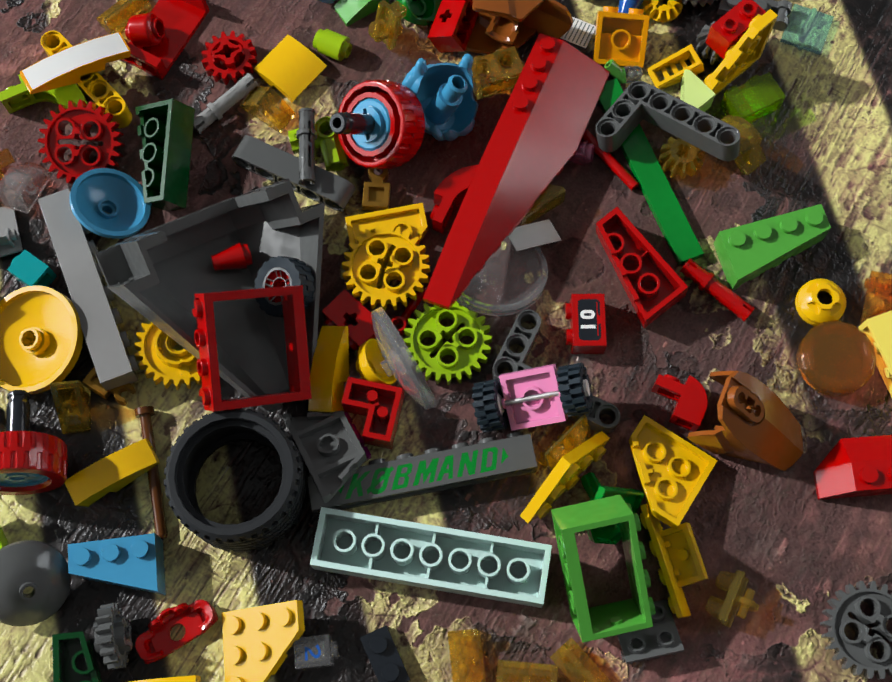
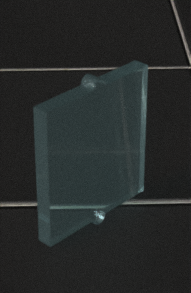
M794 4L789 16L788 26L784 30L780 42L797 47L800 51L803 49L820 55L834 16L819 12L816 8L809 9Z

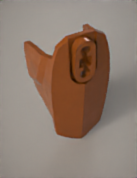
M473 0L472 9L479 12L465 50L495 56L513 55L536 33L559 39L569 31L573 25V18L567 7L555 0Z
M716 371L710 373L709 377L724 386L717 404L718 420L722 426L715 425V430L689 432L687 438L715 455L724 454L729 457L764 463L780 471L790 468L803 454V439L800 424L786 405L768 386L747 373L741 371Z

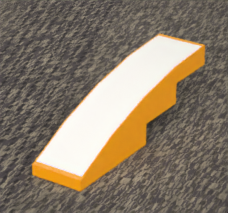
M116 32L88 40L48 56L20 71V76L29 93L35 94L80 83L82 75L105 70L106 63L129 58L131 50L121 33Z

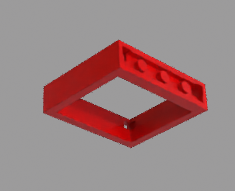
M303 285L194 294L195 300L192 313L197 321L194 340L196 346L199 347L200 359L197 360V372L202 379V388L199 390V396L202 397L204 410L215 412L312 399ZM282 296L290 392L222 400L213 302Z

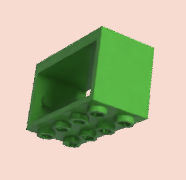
M619 494L551 509L570 615L582 643L653 627L651 615H655L656 611L653 599L648 597L647 588L651 587L648 571L643 569L642 560L646 559V553L642 541H638L637 531H641V524L638 514L633 513L630 503H626ZM619 523L632 599L588 608L575 533Z

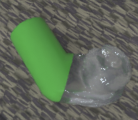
M613 59L604 65V68L610 72L614 79L617 78L620 84L635 82L643 75L641 67L634 65L620 67Z

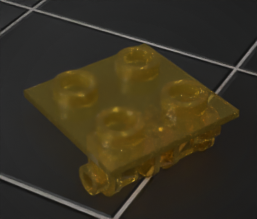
M585 414L574 424L570 423L561 433L562 435L557 436L558 441L553 440L551 442L553 446L549 445L540 453L538 462L544 468L548 466L550 473L562 456L591 438Z

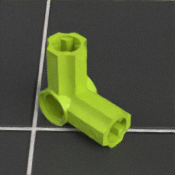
M325 116L320 118L315 124V130L317 131L315 148H321L327 171H342L345 167L349 166L346 153L340 144L338 134L332 132L329 135H323L326 131L331 130V117ZM299 128L288 131L289 141L294 154L299 153V140L296 138V132Z

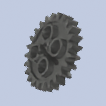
M863 581L856 583V589L852 584H848L845 586L846 593L842 590L835 592L838 600L831 598L827 601L832 609L822 611L825 616L829 617V620L820 622L821 626L828 628V632L822 634L821 638L830 639L831 641L825 649H835L836 653L832 658L833 661L844 660L841 669L846 670L853 666V676H859L862 671H864L865 679H872L874 673L877 679H885V671L889 676H892V647L885 641L889 640L892 643V634L886 629L887 620L892 621V592L887 593V584H883L877 589L875 581L869 582L867 588ZM862 601L866 602L871 608L869 616L864 615L860 609ZM849 612L852 613V616H853L856 620L851 619V618L848 616V613H849ZM871 624L873 626L871 628V631L874 633L873 635L868 634L869 628L866 625ZM846 625L851 626L855 631L853 640L845 636L844 628ZM872 643L876 644L880 649V657L878 659L874 658L870 653Z

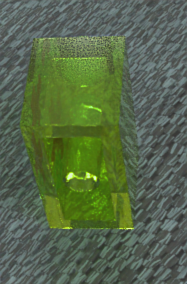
M770 72L762 76L755 75L751 77L745 84L739 87L735 85L727 89L720 107L735 128L740 129L780 109L786 96Z

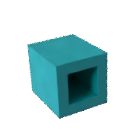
M27 250L17 255L12 260L11 266L7 269L26 287L34 285L49 287L57 277L48 265Z

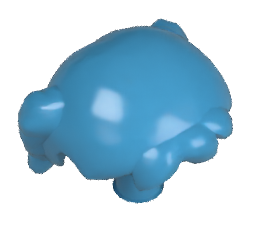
M465 54L459 64L437 63L426 65V60L419 58L416 65L407 73L401 83L408 87L420 101L425 118L424 132L432 135L438 141H453L458 136L468 135L474 128V118L477 113L478 103L473 97L472 65L474 60L470 54Z

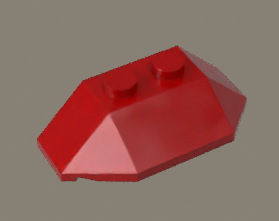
M892 435L841 438L813 472L818 500L892 494Z

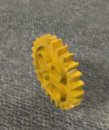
M387 224L385 231H381L380 227L376 225L375 233L373 234L368 229H365L366 237L363 238L360 235H356L358 244L349 243V248L352 252H344V257L347 261L342 262V268L346 270L342 275L344 280H349L346 283L347 289H353L352 295L354 298L361 296L362 305L370 300L372 309H375L378 303L381 304L383 311L386 310L387 304H391L393 309L397 310V302H401L406 307V298L410 297L416 300L415 290L423 292L424 287L421 283H428L429 281L428 276L425 274L430 272V265L426 264L430 262L429 255L424 254L426 252L425 245L418 246L420 243L419 237L411 239L410 230L401 234L400 226L393 232L389 224ZM395 247L390 256L391 267L386 268L383 278V285L380 289H378L377 286L379 285L383 277L382 268H385L388 263L387 261L389 259L390 248ZM377 248L384 250L380 255L371 254ZM400 256H408L410 258L404 263L397 261V258ZM368 272L376 274L375 277L369 280L362 278ZM392 280H399L402 282L397 287H391L388 285V283Z

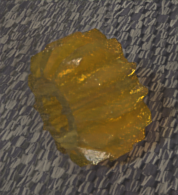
M670 137L667 144L661 147L659 163L663 164V172L671 171V178L679 174L683 180L687 174L693 177L697 170L701 169L703 165L702 159L705 154L704 151L678 137L677 140Z

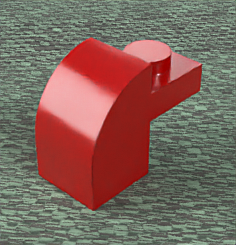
M659 374L651 392L677 402L669 422L692 432L697 431L708 404L704 387L696 378L690 375L686 382L682 384L678 378L666 374L663 376Z

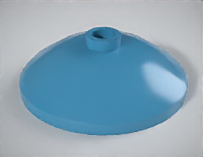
M97 168L89 170L75 180L70 191V207L76 219L86 229L102 237L112 239L130 237L138 233L145 226L150 216L151 207L144 203L143 187L128 174L115 169Z

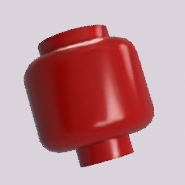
M153 13L132 15L128 19L125 35L138 48L159 45L165 35V27L163 21Z

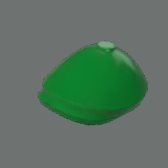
M396 0V5L400 15L406 21L415 25L426 26L433 24L442 0Z

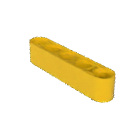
M48 31L41 37V45L48 56L72 47L70 42L58 31ZM98 72L81 76L80 83H76V85L89 101L96 103V109L102 106L106 108L104 115L106 113L113 114V119L110 122H118L120 124L118 128L128 126L132 121V114L124 99Z

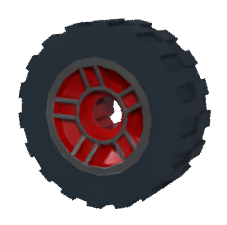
M285 256L269 258V261H265L257 272L258 275L255 278L254 289L303 285L304 308L307 310L310 302L313 300V292H315V280L311 274L310 267H307L304 261H299L300 259ZM282 296L255 298L256 302L260 305V309L265 311L266 314L274 317H283Z

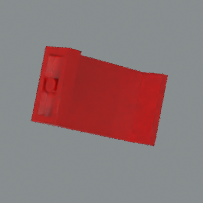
M159 0L150 13L155 14L163 21L165 35L161 42L156 46L142 48L134 46L131 41L129 43L126 42L131 50L130 57L121 60L163 80L210 11L206 0Z

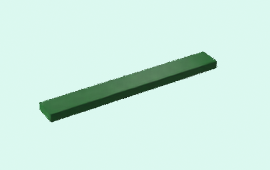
M617 78L606 82L598 103L604 114L624 92ZM638 124L620 148L636 181L639 183V187L677 265L680 266L688 262L690 258L696 260L703 257L704 252L640 124Z

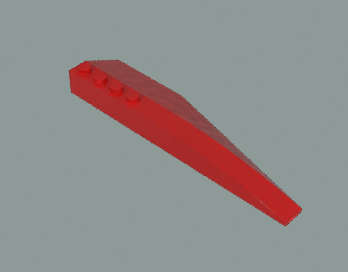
M539 33L456 215L424 294V302L449 310L470 285V281L476 273L483 269L489 257L493 253L495 254L501 247V243L506 236L513 232L531 210L537 198L548 189L554 177L561 173L567 161L571 160L576 154L610 72L566 41Z

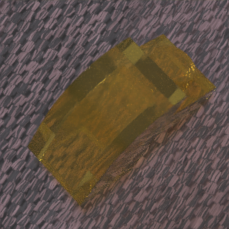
M726 115L721 120L734 126L740 132V154L734 160L741 174L749 175L767 160L758 143L762 140V137L756 128L744 118Z

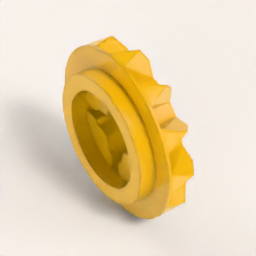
M643 0V9L646 15H650L652 20L658 22L674 20L679 16L683 7L682 0H668L667 5L663 4L658 8L659 0Z

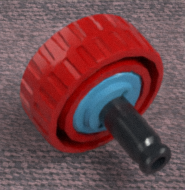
M367 80L355 85L346 94L339 111L331 116L330 127L334 133L338 134L344 152L357 165L369 169H392L406 164L417 153L424 137L425 118L420 101L405 85L388 80Z
M13 390L7 394L6 431L0 432V495L43 493L61 487L67 479V446L62 439L54 435L30 431L29 399L31 395L25 390Z

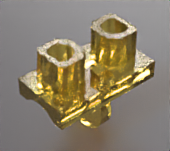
M382 0L378 3L376 19L370 23L368 29L369 35L375 42L383 41L389 50L395 48L397 37L402 34L401 19L406 16L407 8L399 1L389 4Z
M736 570L735 574L726 571L719 572L715 585L717 588L727 591L725 601L711 596L705 609L707 613L717 618L721 625L731 628L739 606L737 616L742 619L746 618L748 610L757 612L760 606L752 601L755 594L754 590L747 588L744 597H742L749 580L745 577L746 573L740 570Z

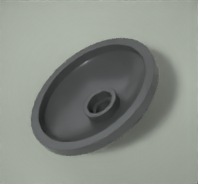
M35 540L18 541L1 548L0 622L11 626H30L40 623L55 614L64 604L71 587V574L68 573V563L64 556L53 546ZM26 587L34 588L29 594L23 593Z

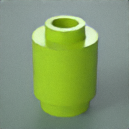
M319 29L313 39V48L317 49L318 53L338 61L348 58L352 50L349 37L329 29Z

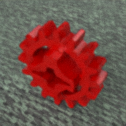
M223 31L221 32V38L213 35V43H205L207 50L201 52L203 56L201 61L209 77L213 76L215 82L222 79L224 85H227L229 80H233L234 84H236L238 78H243L247 72L253 74L252 65H257V53L250 39L246 40L243 33L236 37L235 31H231L230 36H226Z

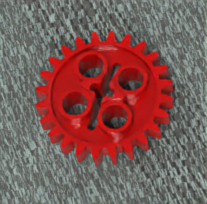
M79 100L77 105L73 101H68V109L64 105L59 104L60 113L51 110L50 114L53 119L43 120L48 127L47 129H39L41 133L45 134V138L37 139V142L43 143L45 147L38 151L39 153L47 154V157L42 162L46 164L52 163L48 171L53 173L58 171V179L66 177V183L73 184L75 179L89 170L109 168L110 165L119 166L114 159L115 157H123L117 151V148L124 147L125 145L117 140L123 136V133L115 131L120 125L118 122H110L113 119V114L106 113L104 115L106 108L99 106L96 109V103L91 101L88 105L83 100ZM71 123L73 126V130L71 134L67 136L65 134V127L67 124ZM94 124H97L99 128L98 133L92 137L90 129ZM59 141H102L103 146L59 144ZM70 149L72 151V158L66 162L64 153ZM96 150L98 158L94 163H91L90 153Z

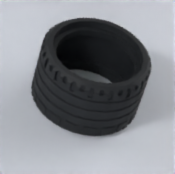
M242 408L215 411L209 415L206 414L202 416V419L195 420L191 426L183 430L184 433L178 436L176 443L170 449V456L167 457V464L164 469V474L166 475L164 486L165 494L170 499L168 503L173 513L187 529L213 547L228 552L233 550L236 553L252 552V549L261 550L267 546L269 547L274 544V541L281 540L284 535L292 530V525H296L300 515L304 511L303 505L307 502L309 491L307 486L308 473L296 445L279 423L271 417L266 418L261 412L251 409L245 411ZM236 441H256L274 449L280 455L282 463V483L278 495L261 515L239 524H220L204 517L197 502L196 482L200 469L209 456L224 445Z

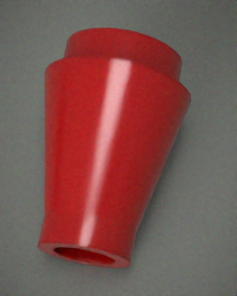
M238 243L215 255H211L215 271L247 269L248 265L253 264L248 244L241 245Z

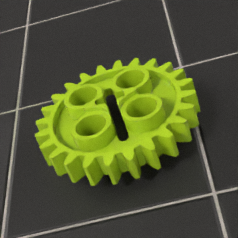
M459 298L449 310L436 305L430 308L428 304L424 303L423 313L415 310L417 320L408 319V324L412 328H404V334L408 338L403 339V345L408 347L404 350L405 356H412L409 360L410 366L418 364L416 368L417 374L426 371L425 379L427 381L433 375L436 376V384H439L442 378H446L447 384L450 385L454 377L460 384L464 374L471 379V370L480 372L481 367L478 362L487 363V357L484 354L491 353V347L486 344L492 342V336L485 335L490 332V325L482 326L485 323L486 317L480 316L477 318L478 308L469 311L468 301L463 306H459ZM446 318L454 321L453 325L449 327L442 326L440 322ZM461 324H464V325H465L464 327L460 328V329L457 331V328H458ZM463 336H470L474 341L466 345L461 343L460 339ZM426 337H431L435 340L434 344L430 346L423 345L421 341ZM452 337V343L447 341L443 344V338L449 340ZM438 351L437 355L434 358L430 357L431 354H434ZM445 355H452L455 361L445 364L441 361V358Z

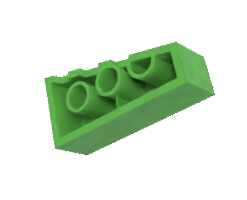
M822 204L719 231L713 245L728 285L733 291L743 283L760 276L761 273L780 265L791 256H795L819 243L827 235L831 226Z

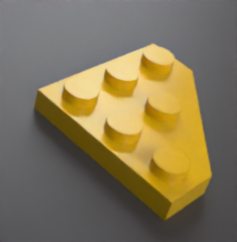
M769 9L765 14L755 16L750 22L748 30L736 44L728 49L724 60L713 73L704 79L703 83L717 95L756 62L762 55L778 15Z
M423 203L345 217L349 242L358 244L356 235L365 238V229H368L373 234L375 233L376 225L380 227L381 231H385L387 224H389L393 232L400 226L401 234L410 230L411 239L419 237V241L422 240L428 231ZM395 247L390 248L389 259L387 261L388 263L385 268H382L383 277L379 285L377 286L378 289H380L383 285V278L386 268L391 267L390 256ZM377 248L371 254L380 255L384 250ZM400 256L397 258V261L404 263L408 256ZM368 272L362 278L369 280L375 277L376 274Z
M644 415L629 438V444L650 514L676 530L718 460Z
M601 431L562 456L520 517L527 523H530L537 517L540 520L544 518L551 510V504L562 495L565 489L568 491L572 489L580 479L578 476L593 461L597 462L605 454L607 449L604 446L610 437Z
M302 600L222 612L225 682H267L271 675L276 674L288 655L286 653L295 640L298 641L305 631Z

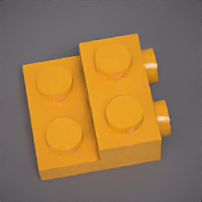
M603 6V11H597L593 60L598 64H606L609 60L613 59L619 66L644 68L650 15H644V9L629 8L628 13L618 12L619 7Z

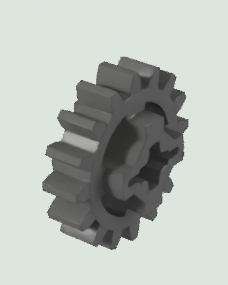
M118 603L100 605V609H97L98 617L95 618L96 622L93 624L95 650L97 653L100 652V656H103V664L107 665L108 670L126 667V663L129 662L128 655L133 648L130 621L122 616V608H119Z

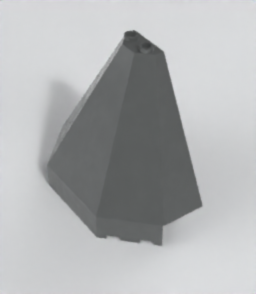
M289 178L208 206L129 237L123 242L95 254L107 282V288L197 359H200L199 347L196 346L194 340V332L197 329V321L192 313L195 300L194 294L254 289V282L259 268L272 257L285 256L304 261L306 266L310 267L311 274L315 280L313 300L310 302L308 309L305 310L309 370L311 373L318 336L325 203L300 208ZM238 243L241 245L248 244L253 264L248 265L247 269L214 270L211 255H215ZM255 298L214 301L219 376L245 397L290 392L284 317H274L266 314L265 311L260 309V305L256 302ZM276 403L269 405H261L258 407L264 411H268V413H272L280 410L284 406L282 403Z

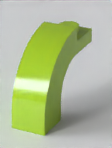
M20 74L18 75L21 81L20 84L10 86L0 92V101L10 114L38 102L61 104L67 107V109L68 101H73L77 105L79 100H83L88 105V101L76 84L30 94Z

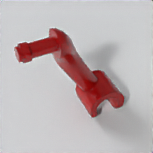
M425 288L423 292L418 291L416 293L417 299H411L401 316H396L391 320V326L396 324L403 325L402 328L396 331V335H404L407 321L423 299L426 292Z

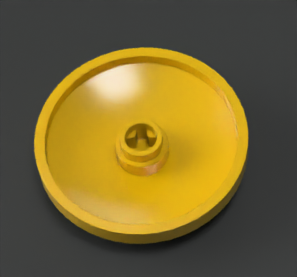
M37 285L20 288L0 301V386L9 391L25 390L30 394L42 393L55 387L71 372L82 349L83 331L78 312L73 302L67 296L52 288Z

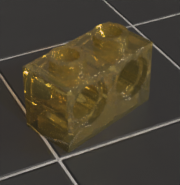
M515 46L500 48L494 53L473 58V92L476 99L479 100L514 88L523 69ZM503 66H510L511 68L506 69ZM483 73L487 74V76H479V74Z

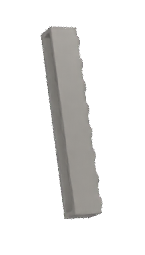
M65 189L39 198L38 202L73 305L78 312L81 328L100 384L107 391L139 381L135 371L140 370L135 355H129L127 347L131 346V342L127 332H121L119 324L123 323L118 308L113 309L111 301L115 300L113 292L107 288L108 285L105 286L104 275L95 258V254L98 253L97 246L94 240L89 241L87 235L91 231L86 229L74 216L69 201L70 190Z

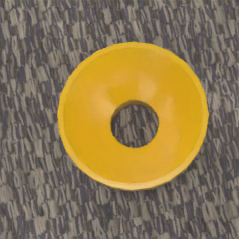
M822 278L813 279L799 289L795 297V306L799 316L808 324L816 327H828L835 324L843 316L846 309V297L843 290L833 281ZM818 292H828L832 296V303L822 304L817 298Z
M369 339L359 347L356 370L360 373L363 380L392 385L397 381L398 369L395 359L381 341Z

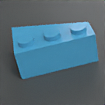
M152 533L68 544L69 574L82 579L166 596L163 540L157 534Z

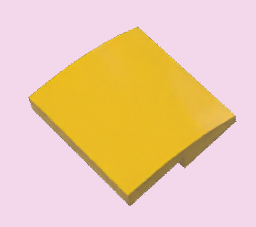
M287 35L253 70L271 87L275 86L293 103L326 69L327 65L307 47L290 35Z

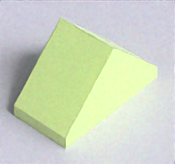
M685 69L681 80L680 100L705 112L711 107L716 94L691 70Z

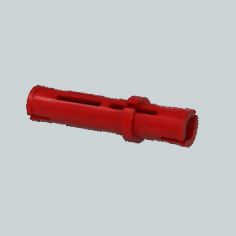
M690 258L680 270L681 273L699 286V290H705L742 319V321H745L754 311V307L716 279L713 272H707L693 259Z

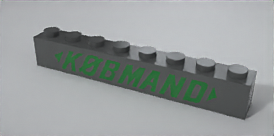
M514 432L508 434L507 438L496 440L495 437H488L479 440V444L468 445L467 442L454 444L452 449L443 451L440 448H431L425 450L422 455L413 456L412 453L398 455L396 460L385 461L383 458L371 460L369 465L360 466L327 503H324L311 476L307 477L312 511L315 515H320L321 507L346 510L536 473L538 466L531 434L523 435V432Z

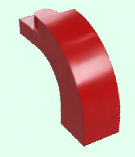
M478 165L461 168L451 173L438 185L434 192L435 206L430 215L433 230L443 234L453 211L462 203Z

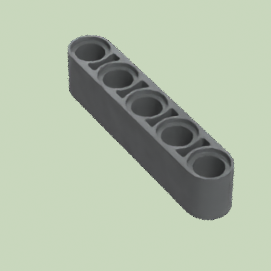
M249 135L243 137L232 155V160L240 167L275 183L289 178L294 192L318 203H325V206L339 212L344 211L356 189L350 181L316 165V183L313 186H301L298 183V157Z

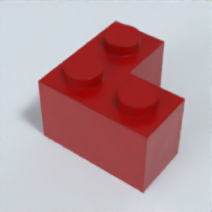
M348 376L341 402L344 411L367 416L362 434L365 444L392 450L405 398L403 388Z

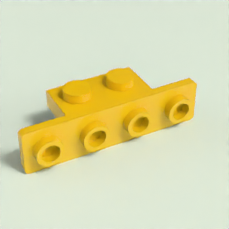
M648 504L641 505L642 513H640V519L644 528L649 531L651 537L649 546L654 557L658 558L661 567L658 570L659 577L662 583L667 585L670 597H668L669 607L673 614L677 615L678 619L689 617L691 613L682 587L709 579L691 525L686 522L680 524L676 530L673 528L663 530L660 520L650 514Z

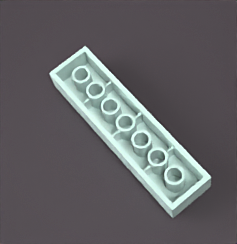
M321 507L310 566L315 570L542 608L552 545Z

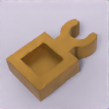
M368 169L369 178L372 182H364L362 209L373 211L389 209L391 185L390 183H385L389 177L388 169H383L381 175H375L374 169Z
M95 366L82 381L85 387L104 399L113 394L117 403L124 406L127 402L125 398L120 396L121 393L129 391L135 394L136 392L130 383L106 391L100 384Z

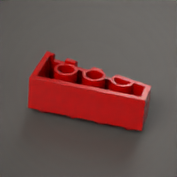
M618 207L596 223V234L643 328H646L685 297L688 286Z

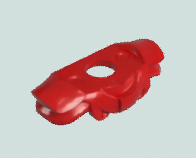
M196 600L190 605L181 603L176 607H169L163 610L155 620L148 624L149 630L139 635L136 639L135 647L137 653L146 664L168 656L205 633L217 622L218 615L215 608L208 601ZM176 625H183L186 629L185 636L179 641L172 640L170 637L171 629Z

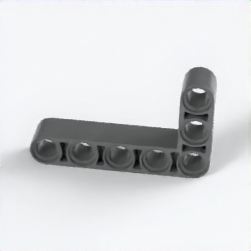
M644 81L631 83L596 124L598 146L605 152L617 150L638 124L645 120L720 160L732 161L740 154V132L737 128Z
M524 310L517 316L494 362L493 379H499L498 371L502 368H508L511 372L532 368L525 365V362L539 335L541 317L534 310ZM529 321L532 322L535 325V327L533 329L527 330L523 328L521 324ZM517 344L522 346L524 350L521 353H513L509 348ZM593 396V411L591 414L568 417L569 420L595 432L603 431L605 434H610L614 432L620 421V411L613 404ZM608 414L612 417L613 423L604 424L600 421L599 416Z

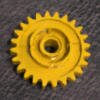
M152 322L150 324L142 323L141 326L144 332L136 333L140 342L134 343V346L138 350L135 353V357L140 361L138 364L140 369H146V378L154 376L153 381L155 385L163 381L165 389H168L171 384H175L176 390L180 389L181 384H185L188 389H191L192 381L201 385V376L197 372L198 359L186 349L180 351L173 350V347L178 343Z

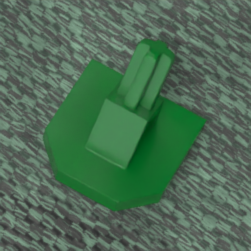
M592 472L581 477V484L590 498L589 501L620 494L626 503H630L633 513L638 512L645 494L642 491L602 486L596 475ZM619 523L586 530L589 539L594 543L615 545L622 539Z

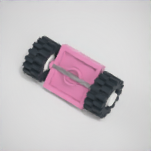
M582 362L558 367V371L556 364L505 373L501 374L498 380L478 382L472 388V399L474 400L472 404L476 411L474 414L478 418V426L480 425V429L484 433L507 429L509 423L511 431L563 422L568 417L591 414L593 411L591 383H589V375Z

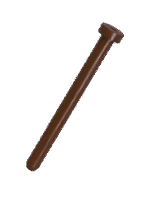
M143 406L134 410L135 417L140 418L142 438L149 439L156 453L151 417L155 415L154 407ZM157 464L147 471L155 532L164 540L168 534Z

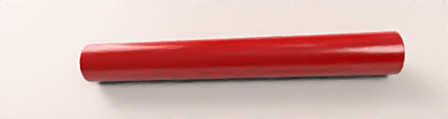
M586 129L582 140L631 191L636 189L639 183L609 152L602 151L599 148L597 139Z

